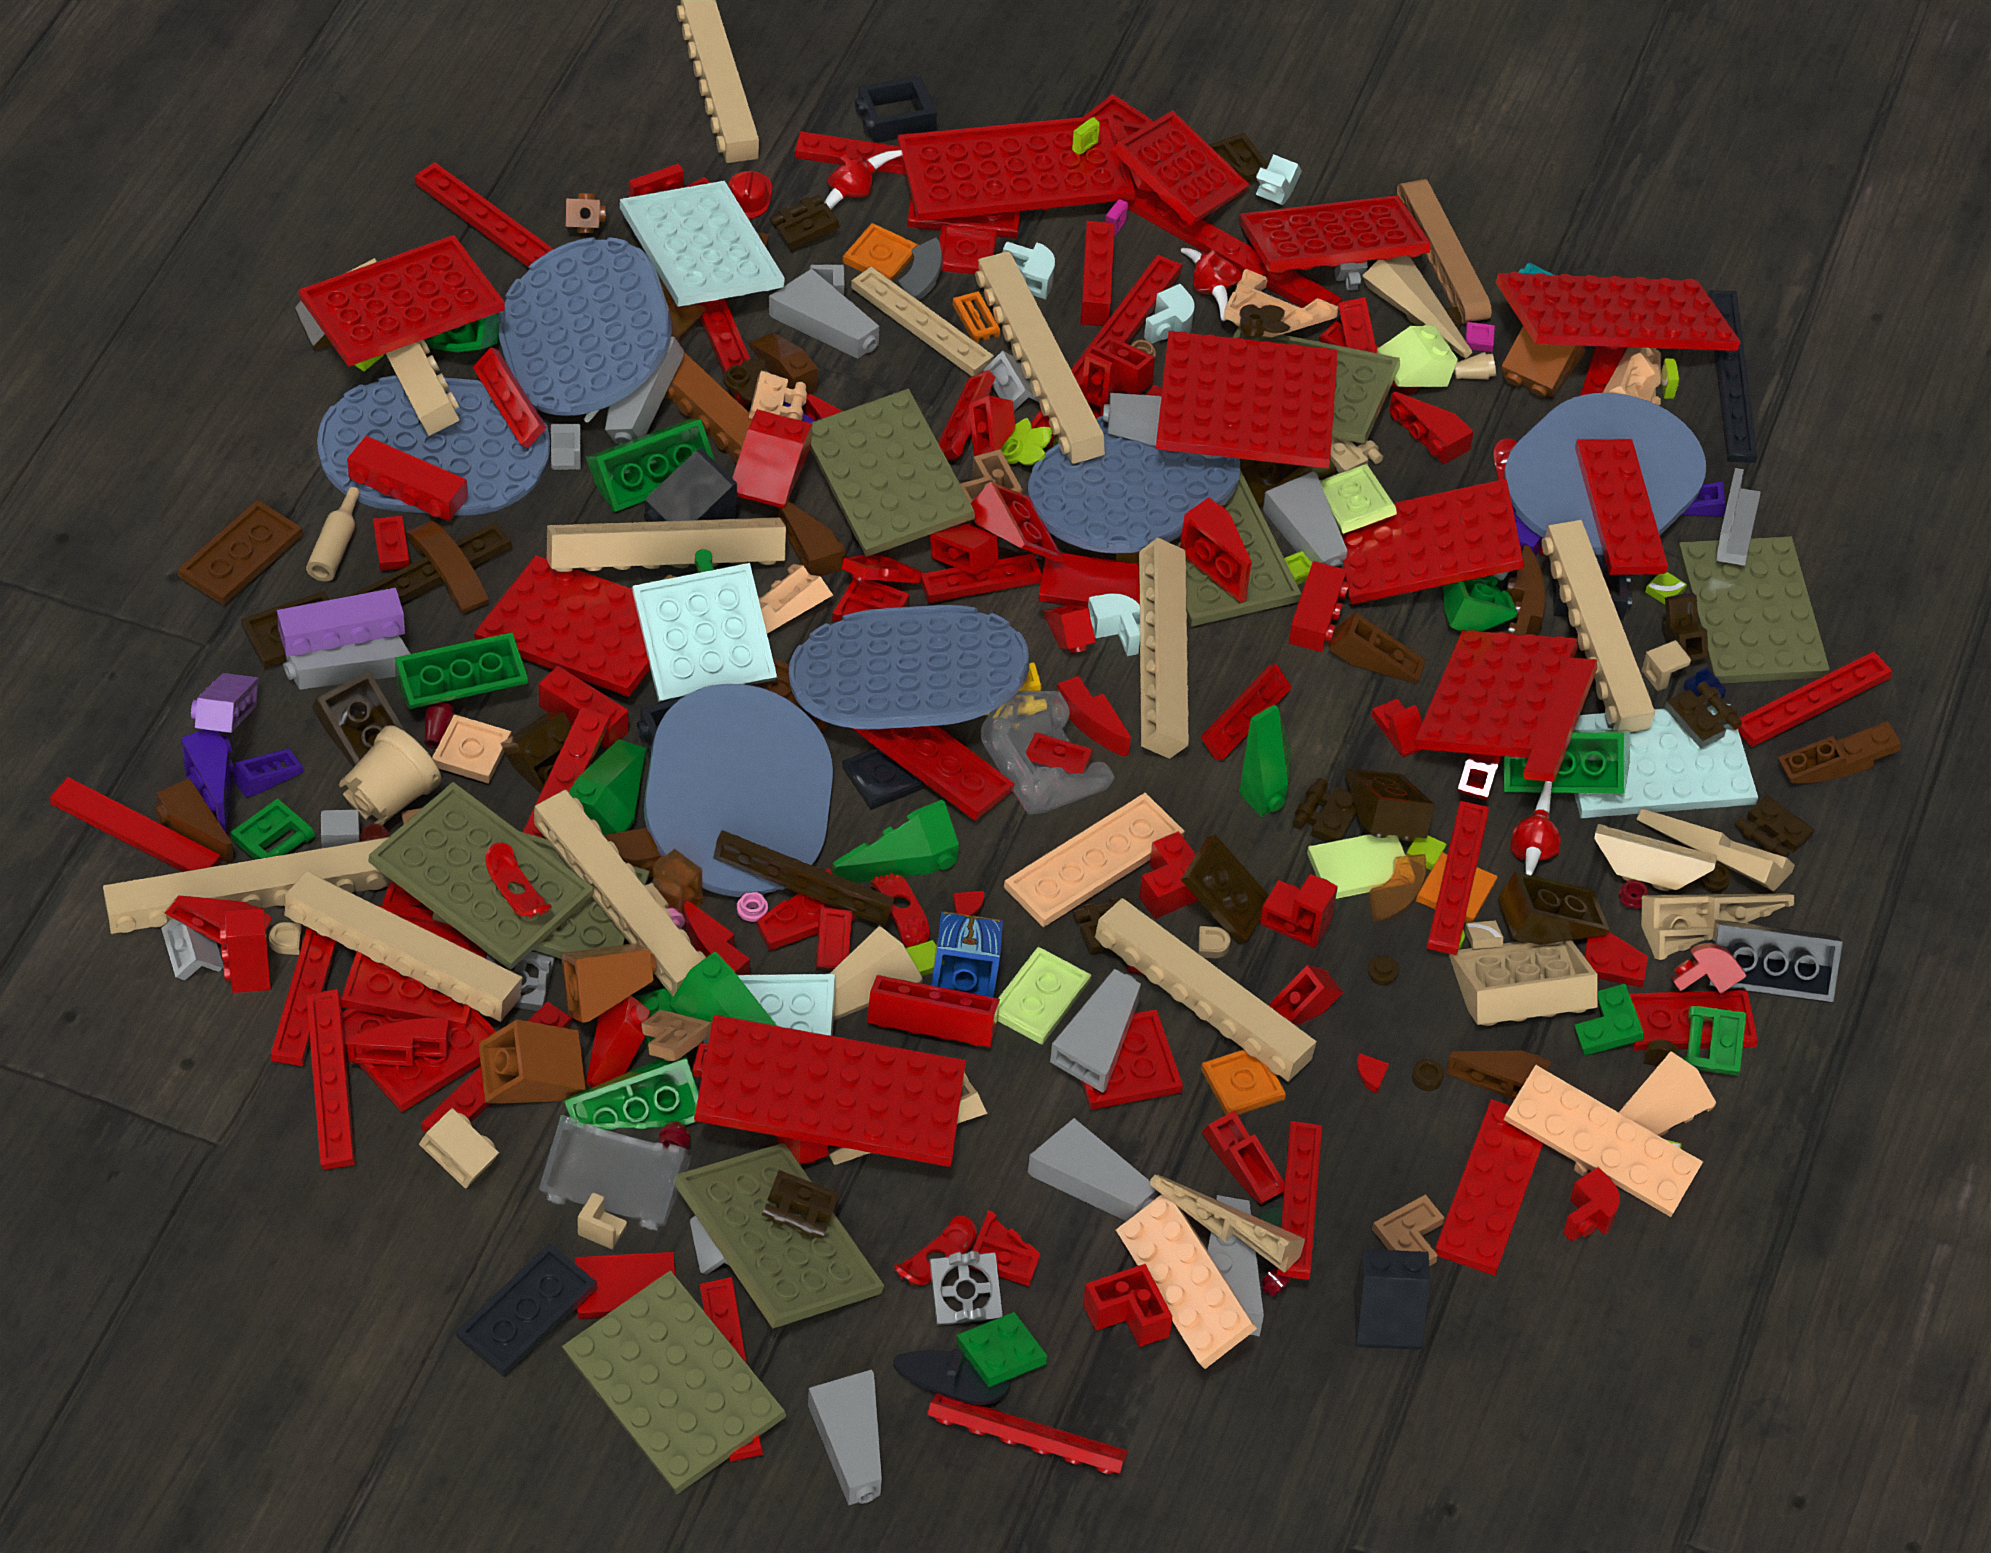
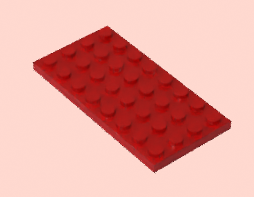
M1113 115L898 135L897 143L902 153L901 159L917 220L925 221L1115 202L1119 199L1123 201L1134 200L1135 189L1128 165L1123 163L1112 150L1117 144L1112 131V127L1115 124ZM1093 117L1100 122L1098 142L1084 153L1078 155L1072 150L1074 130Z
M1511 272L1510 274L1498 273L1496 279L1497 286L1535 344L1738 351L1741 342L1699 281L1694 279L1671 280L1669 278L1647 279L1644 277L1622 278L1619 276L1597 277L1594 275L1572 276L1569 274H1561L1559 276L1546 275L1544 273L1533 275Z
M714 1015L694 1121L950 1167L966 1060Z

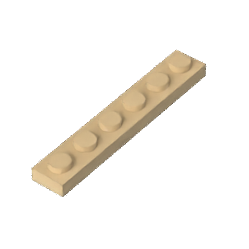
M873 267L868 268L852 280L851 288L969 375L975 376L981 373L994 359V355Z

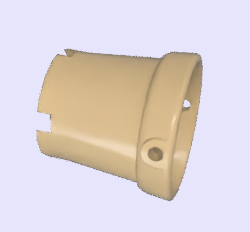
M385 726L376 736L374 746L340 781L339 785L340 787L347 785L349 789L343 795L350 805L359 811V814L367 820L373 815L378 818L373 825L382 827L422 794L428 795L437 789L442 782V778L434 760L413 737L395 726Z

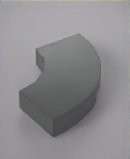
M937 237L912 249L914 255L913 266L905 276L898 280L900 287L918 301L934 288L940 271L943 269V253Z

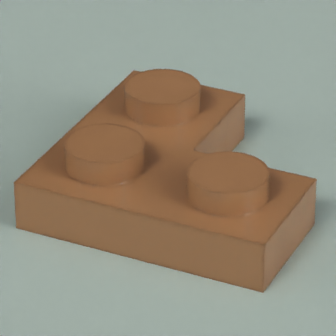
M659 1010L641 1023L643 1035L655 1037L654 1040L648 1043L649 1055L663 1058L665 1061L681 1059L683 1055L710 1036L712 1022L664 1010Z
M1424 1195L1374 1222L1372 1230L1388 1250L1429 1252V1266L1436 1263L1438 1255L1422 1236L1442 1226L1444 1216L1430 1199Z

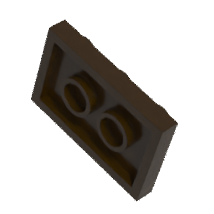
M325 591L241 619V626L264 669L287 661L278 629L277 610L328 601L330 599Z
M1216 835L1209 836L1180 880L1238 944L1247 942L1261 919L1262 908L1269 894Z

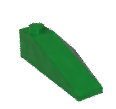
M1493 575L1443 585L1444 610L1450 627L1456 631L1476 630L1483 632L1515 618L1518 612L1510 594L1507 591L1501 592L1496 586L1498 580Z

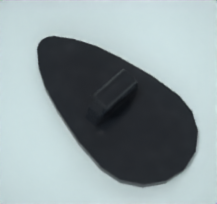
M953 1349L952 1351H914L897 1355L893 1360V1367L914 1384L967 1404L986 1405L995 1403L1006 1395L1010 1387V1379L988 1387L960 1349Z

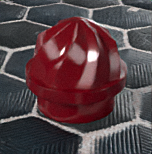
M678 1121L667 1123L659 1132V1146L669 1154L679 1155L683 1153L684 1149L688 1148L691 1142L690 1130L685 1127V1124H681Z

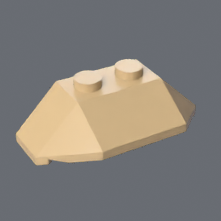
M1598 824L1594 837L1617 875H1621L1626 881L1636 880L1651 883L1654 888L1662 891L1678 890L1713 871L1716 864L1717 855L1701 852Z

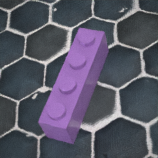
M396 588L277 610L278 629L286 656L301 655L307 652L332 649L339 646L405 634L404 613Z
M222 673L203 693H200L197 700H193L191 718H195V728L232 733L256 708L259 677Z

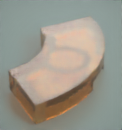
M1425 854L1394 858L1393 872L1390 879L1382 886L1369 891L1374 921L1384 920L1398 914L1416 897L1425 877Z

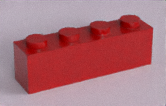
M1087 221L1080 325L1104 326L1109 320L1115 223Z
M365 436L347 458L348 477L376 489L384 495L399 499L409 506H415L434 517H440L450 522L468 499L467 479L371 437Z
M877 975L870 990L867 1023L875 1024L882 1028L906 1030L912 1034L936 1036L943 1040L966 1042L973 1046L990 1047L996 1033L1000 999Z

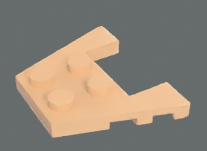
M1245 269L1242 279L1237 283L1236 291L1232 293L1225 307L1223 318L1240 326L1241 316L1239 313L1243 306L1249 304L1259 308L1265 305L1279 306L1285 311L1281 321L1288 324L1290 330L1283 333L1264 331L1262 336L1272 338L1337 317L1339 307L1317 298L1304 308H1299L1261 292V290L1266 288L1267 277Z

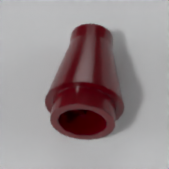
M445 702L431 704L425 710L424 744L429 748L437 749L454 716L453 707Z

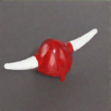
M901 150L884 152L868 160H865L863 156L850 160L844 154L840 158L844 164L837 168L827 179V184L833 190L824 203H827L832 210L845 197H864L869 195L872 182L871 175L885 162L902 156Z
M1181 248V253L1190 257L1196 265L1192 282L1195 291L1200 294H1212L1215 296L1219 305L1221 320L1225 321L1226 319L1223 318L1224 310L1228 303L1226 290L1241 280L1240 270L1229 261L1218 257L1214 250L1210 253L1201 254L1190 248Z
M1545 781L1533 816L1527 817L1514 827L1511 837L1510 851L1515 857L1526 860V874L1532 875L1538 861L1559 855L1561 836L1555 824L1549 819L1551 781Z

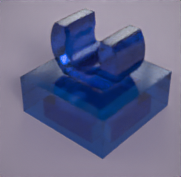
M1708 667L1698 671L1696 676L1685 680L1683 687L1685 691L1690 689L1697 697L1702 695L1696 689L1702 681H1706L1710 687H1715L1721 693V699L1725 697L1726 689Z

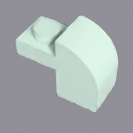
M1273 154L1267 170L1260 168L1256 178L1260 186L1256 195L1281 205L1285 204L1301 175L1302 170L1297 163Z
M1006 242L1003 252H1011L1032 295L1046 299L1053 286L1055 269L1053 253L1046 246L1038 242L1034 249Z
M1181 284L1157 293L1155 314L1146 318L1144 338L1151 344L1167 339L1169 331L1191 332L1194 301Z
M1113 593L1089 597L1088 608L1095 638L1118 634L1126 655L1138 654L1140 645V605L1132 598L1122 594Z

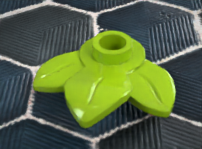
M1025 418L1015 425V430L1001 448L1008 464L1020 462L1023 465H1033L1043 460L1046 456L1043 448L1050 442L1052 429L1050 427L1032 429L1031 422L1028 418Z

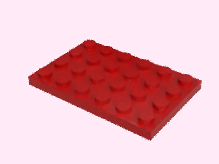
M1398 195L1239 214L1240 226L1269 272L1283 273L1290 269L1309 270L1315 266L1324 265L1335 267L1341 263H1365L1367 260H1391L1399 256L1417 257L1424 253H1430V241Z
M455 235L299 289L300 300L348 367L505 310L504 300Z
M1507 479L1395 502L1396 515L1344 534L1339 529L1347 548V557L1343 561L1344 567L1347 570L1346 579L1349 582L1348 592L1351 605L1525 568Z
M535 555L474 632L475 640L512 632L521 658L553 670L559 666L578 679L628 697L650 670L632 589L574 568L569 572L556 571L551 569L546 558Z
M1462 630L1415 738L1416 749L1529 758L1567 658H1574L1578 649L1577 638Z

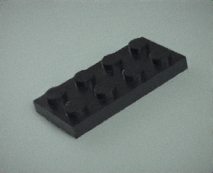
M549 1243L456 1331L457 1338L505 1377L598 1288L597 1281Z

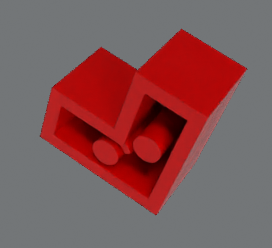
M1179 831L1152 842L1149 865L1154 871L1142 875L1139 898L1154 919H1158L1198 901L1196 896L1180 880L1196 854Z
M1309 874L1301 889L1295 885L1278 880L1263 905L1260 925L1316 949L1331 924L1338 886L1312 874Z
M1146 1264L1085 1284L1083 1307L1096 1331L1126 1321L1139 1347L1170 1336L1173 1316Z

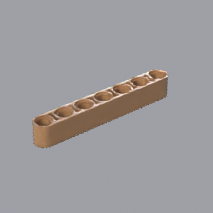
M1427 179L1398 184L1397 195L1430 241V253L1425 254L1452 307H1458L1462 317V324L1490 319L1492 313L1490 300Z

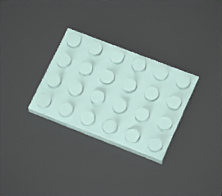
M725 181L620 199V210L678 307L784 287V276Z
M1712 705L1707 707L1713 715L1718 713ZM1654 709L1655 715L1650 729L1630 732V764L1624 794L1574 793L1580 818L1639 814L1641 808L1652 812L1756 805L1758 799L1738 729L1733 730L1729 724L1724 725L1726 733L1723 738L1700 748L1666 709ZM1605 713L1580 715L1574 730H1614L1612 724L1607 722Z

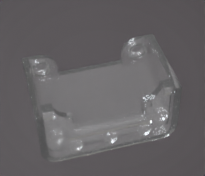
M1018 691L1004 705L990 712L981 728V740L1001 773L1015 783L1013 792L1029 814H1044L1101 793L1110 786L1115 778L1108 765L1104 762L1092 763L1089 768H1086L1084 773L1071 774L1065 772L1062 767H1049L1032 762L1026 755V750L1035 732L1070 742L1062 730L1069 718L1070 710L1060 691Z
M561 1115L539 1191L547 1194L545 1200L559 1205H564L566 1200L585 1205L591 1194L596 1193L604 1197L605 1211L640 1220L639 1226L658 1231L659 1226H666L679 1192L676 1188V1175L687 1172L692 1155L683 1147L670 1144L666 1148L658 1142L655 1144L603 1130L595 1125H586L577 1122L575 1118Z

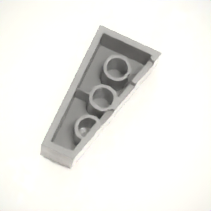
M1217 1195L1218 1201L1251 1215L1250 1202L1248 1200ZM1211 1232L1208 1252L1256 1325L1257 1329L1250 1335L1260 1336L1264 1314L1256 1251L1234 1234L1224 1242Z

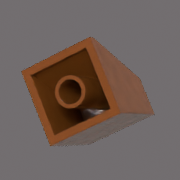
M1523 326L1501 366L1503 377L1514 386H1520L1521 384L1530 388V391L1539 397L1544 398L1548 396L1554 399L1583 357L1585 347L1577 345L1535 344Z
M636 943L561 953L568 1016L582 1023L589 1022L653 981V972H656L657 969L655 955L650 953V949Z
M515 1020L479 1042L485 1103L561 1102L586 1090L578 1030Z

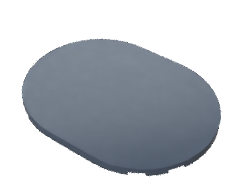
M593 237L562 245L533 262L529 266L530 270L521 279H516L505 295L507 297L505 310L498 314L500 318L498 335L505 361L534 408L548 414L565 416L586 414L603 409L622 400L639 388L653 374L669 346L672 320L656 269L642 249L636 248L622 239L610 237L607 240H595Z
M395 375L378 378V382L366 386L361 384L349 390L338 403L328 409L318 430V456L324 473L336 488L345 495L350 487H355L360 491L357 499L358 502L383 510L429 514L415 506H409L392 496L384 495L367 485L359 484L348 477L347 458L365 436L371 437L467 479L468 499L454 516L480 515L500 510L519 501L540 482L550 458L548 428L544 430L529 448L522 446L481 381L444 378L450 388L445 393L452 392L459 405V408L455 409L459 421L428 436L399 378Z
M1593 393L1569 399L1550 411L1513 447L1504 470V479H1507L1512 505L1516 509V515L1526 526L1539 536L1545 538L1548 525L1582 520L1594 554L1604 555L1575 451L1577 439L1633 440L1659 535L1697 498L1705 479L1706 460L1703 449L1693 432L1684 422L1668 410L1634 396L1617 393Z
M1103 416L1096 420L1104 434L1105 455L1072 464L1067 453L1063 454L1058 443L1046 452L1043 460L1036 462L1028 481V496L1035 506V511L1051 534L1069 544L1087 550L1105 553L1139 552L1157 537L1166 542H1171L1181 536L1184 514L1208 497L1223 506L1232 497L1237 488L1240 477V459L1212 455L1211 459H1206L1203 455L1195 453L1186 454L1184 452L1156 449L1155 445L1108 434V422L1103 421Z
M933 605L873 609L845 615L842 617V621L832 625L826 623L810 633L809 639L803 645H799L791 657L789 681L795 699L807 712L834 725L854 729L947 725L983 716L1009 701L1020 690L1029 672V653L1024 637L1019 631L1017 632L1010 626V622L994 613L987 615L977 612V608Z
M718 684L687 694L678 700L664 715L656 731L651 750L644 798V817L648 833H651L658 847L657 851L670 867H675L687 876L688 881L711 892L742 897L746 893L757 892L764 896L765 893L785 889L786 887L713 859L717 838L720 832L724 830L813 866L825 841L832 789L833 766L827 743L818 727L805 712L786 698L766 689L744 684Z

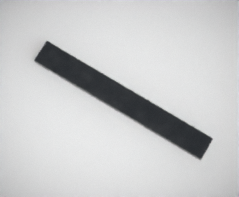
M1709 290L1708 296L1741 341L1738 351L1714 350L1727 462L1756 463L1757 450L1737 291Z

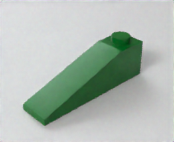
M496 313L424 339L428 348L451 352L484 349L498 343L500 318Z
M1275 704L1253 716L1250 720L1239 794L1261 817L1270 812H1276L1284 806L1292 760V749L1279 708Z
M620 739L610 746L577 778L568 792L573 799L577 798L581 802L584 813L589 819H594L598 823L602 835L628 831L635 821L646 748Z
M942 799L915 810L907 815L909 821L895 830L891 826L882 831L884 835L878 841L871 845L863 843L833 862L832 874L858 883L873 881L876 876L878 878L880 875L885 877V875L889 876L890 873H893L894 876L909 877L932 874L936 871L952 867L958 862L959 843L945 802Z
M716 951L689 970L669 1003L670 1008L676 1014L708 1022L713 1021L714 1015L777 1026L738 975Z
M685 1054L677 1061H665L664 1059L654 1061L564 1099L575 1131L614 1130L615 1128L646 1129L664 1127L667 1123L675 1121L688 1125L697 1122L694 1121L699 1089L695 1076L692 1075L693 1071L687 1054Z

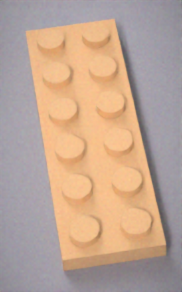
M1143 793L1006 879L1004 888L1042 927H1045L1149 861L1152 842L1177 831L1184 838L1185 831L1146 793Z
M1537 1065L1533 1068L1503 1119L1587 1169L1593 1171L1599 1167L1616 1186L1670 1217L1703 1161Z
M1164 1195L1158 1196L1116 1229L1137 1265L1146 1264L1173 1316V1323L1198 1363L1204 1369L1257 1329L1181 1208Z

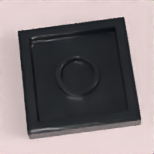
M877 747L842 761L843 770L870 810L924 789V782Z

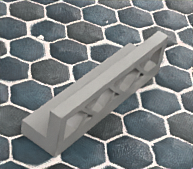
M1735 468L1720 533L1716 561L1745 566L1761 492L1742 489L1744 469Z

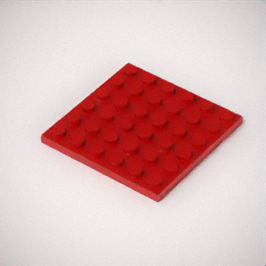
M1169 331L1156 449L1329 469L1338 350L1325 347L1317 348L1297 344L1290 345L1270 341Z

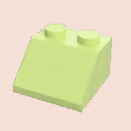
M1431 325L1410 326L1377 349V354L1400 358V367L1394 379L1398 387H1448L1458 360L1436 326Z

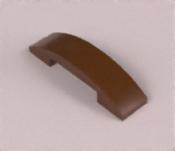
M429 521L406 531L407 538L420 555L423 553L426 555L448 586V595L462 614L489 603L488 596L471 564L455 541L440 525L434 521Z

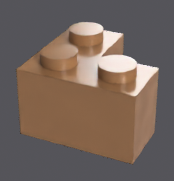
M1001 449L973 457L972 481L960 484L970 503L990 482L1022 493V488ZM973 519L964 522L971 526H977Z

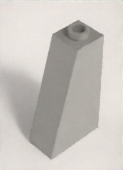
M812 268L769 296V315L772 318L857 359L866 353L872 352L879 345V325Z
M671 337L665 356L653 374L630 395L609 406L605 430L615 444H622L647 434L684 356V350L675 337Z
M1110 393L1109 404H1104L1103 421L1108 422V434L1156 446L1161 396ZM1203 455L1206 459H1211V455Z
M1314 471L1266 491L1263 512L1297 553L1303 551L1311 562L1316 561L1345 568L1343 560L1347 557V548L1319 478Z
M396 635L390 638H380L332 649L307 652L301 655L286 656L287 662L283 664L288 679H294L301 690L345 684L368 671L371 672L374 679L395 677V657L409 655L410 652L400 636Z
M1114 969L1052 1043L1050 1062L1104 1093L1137 1008L1141 983L1137 982L1132 976Z
M1075 1118L1029 1156L1028 1174L1125 1221H1128L1155 1200L1158 1195V1191L1150 1186V1181Z
M872 1369L809 1388L808 1407L848 1505L858 1502L864 1504L880 1496L882 1476L875 1380Z

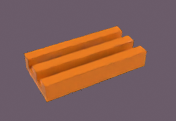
M979 291L953 298L952 305L973 341L978 343L979 338L982 337L984 341L989 340L990 335H993L995 338L1000 337V328ZM971 300H974L976 306L978 307L980 313L982 314L989 328H985L983 322L980 319V315L972 305Z

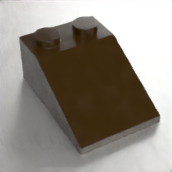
M1240 459V470L1259 508L1264 506L1265 494L1268 490L1313 471L1317 474L1320 481L1337 470L1331 459L1329 469Z
M370 671L323 694L312 705L326 733L353 768L374 746L376 736L385 726H395L404 730Z
M1352 768L1346 769L1345 774L1359 821L1369 831L1370 835L1378 838L1396 835L1398 838L1407 841H1414L1415 837L1427 839L1435 804L1403 774Z
M1515 871L1498 897L1513 939L1520 942L1543 945L1607 935L1610 931L1593 889Z

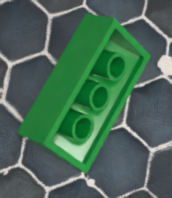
M688 419L586 456L594 483L613 512L644 502L696 450L702 448L715 461L701 419Z
M512 632L395 657V679L402 701L409 709L528 683V677Z
M1574 730L1556 779L1552 782L1551 793L1624 794L1630 764V730ZM1504 756V792L1542 793L1545 781L1527 780L1524 778V768L1528 758Z

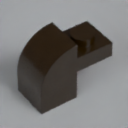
M1686 593L1665 597L1666 621L1662 622V628L1666 644L1676 640L1691 661L1709 658L1707 629L1698 624L1697 595Z

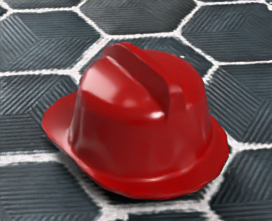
M743 171L731 177L728 187L747 218L754 219L764 214L768 209L772 194V182L764 174L755 171Z

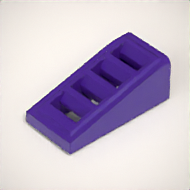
M1723 482L1703 484L1695 501L1681 515L1724 516L1726 497Z
M285 749L235 762L233 781L247 798L303 773L304 767L290 749ZM284 762L287 767L283 768L280 763Z

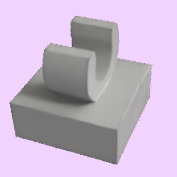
M1367 262L1341 263L1334 270L1335 280H1345L1347 291L1358 290V285L1361 284V279H1363L1362 275L1368 268Z

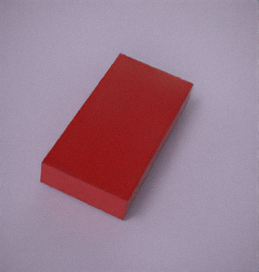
M820 908L815 970L833 971L849 955L851 910Z

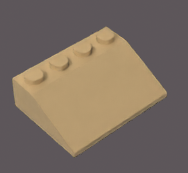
M1572 940L1543 945L1519 941L1504 943L1503 947L1475 950L1469 948L1458 950L1457 955L1449 954L1467 1010L1477 1025L1491 1026L1501 1021H1524L1529 1017H1553L1557 1013H1582L1587 1009L1597 1008V973Z

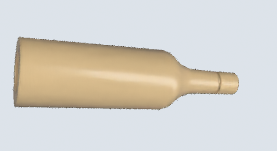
M355 487L349 488L341 507L328 515L307 563L306 571L316 580L323 582L333 580L355 529L352 512L360 494V491Z

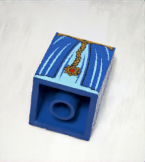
M941 911L931 985L993 997L1000 961L1003 920Z

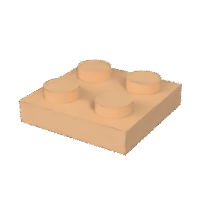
M454 714L432 759L438 769L489 784L505 752L500 743L511 737V731Z

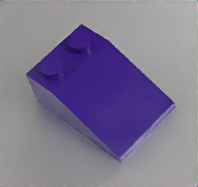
M204 729L181 738L185 776L187 779L190 778L228 836L232 787L230 772L234 771L233 763L228 753L232 752V747L226 735L221 736L219 731Z

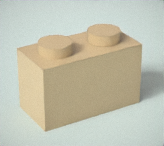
M453 1108L424 1135L419 1143L465 1189L492 1164L499 1154L493 1142L488 1137L481 1136L472 1127L469 1119L465 1115L457 1113Z

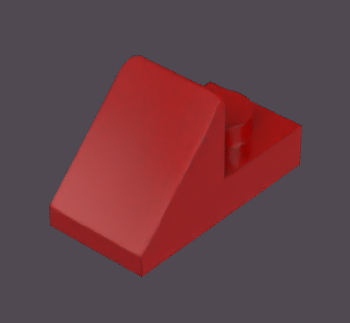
M1397 698L1372 709L1371 717L1402 758L1421 751V749H1416L1415 738L1422 724L1416 705L1405 709Z

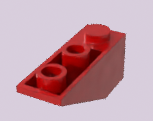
M1398 392L1392 393L1389 413L1393 419L1400 422L1413 438L1419 440L1428 449L1430 454L1438 458L1444 465L1470 451L1474 431L1455 413Z

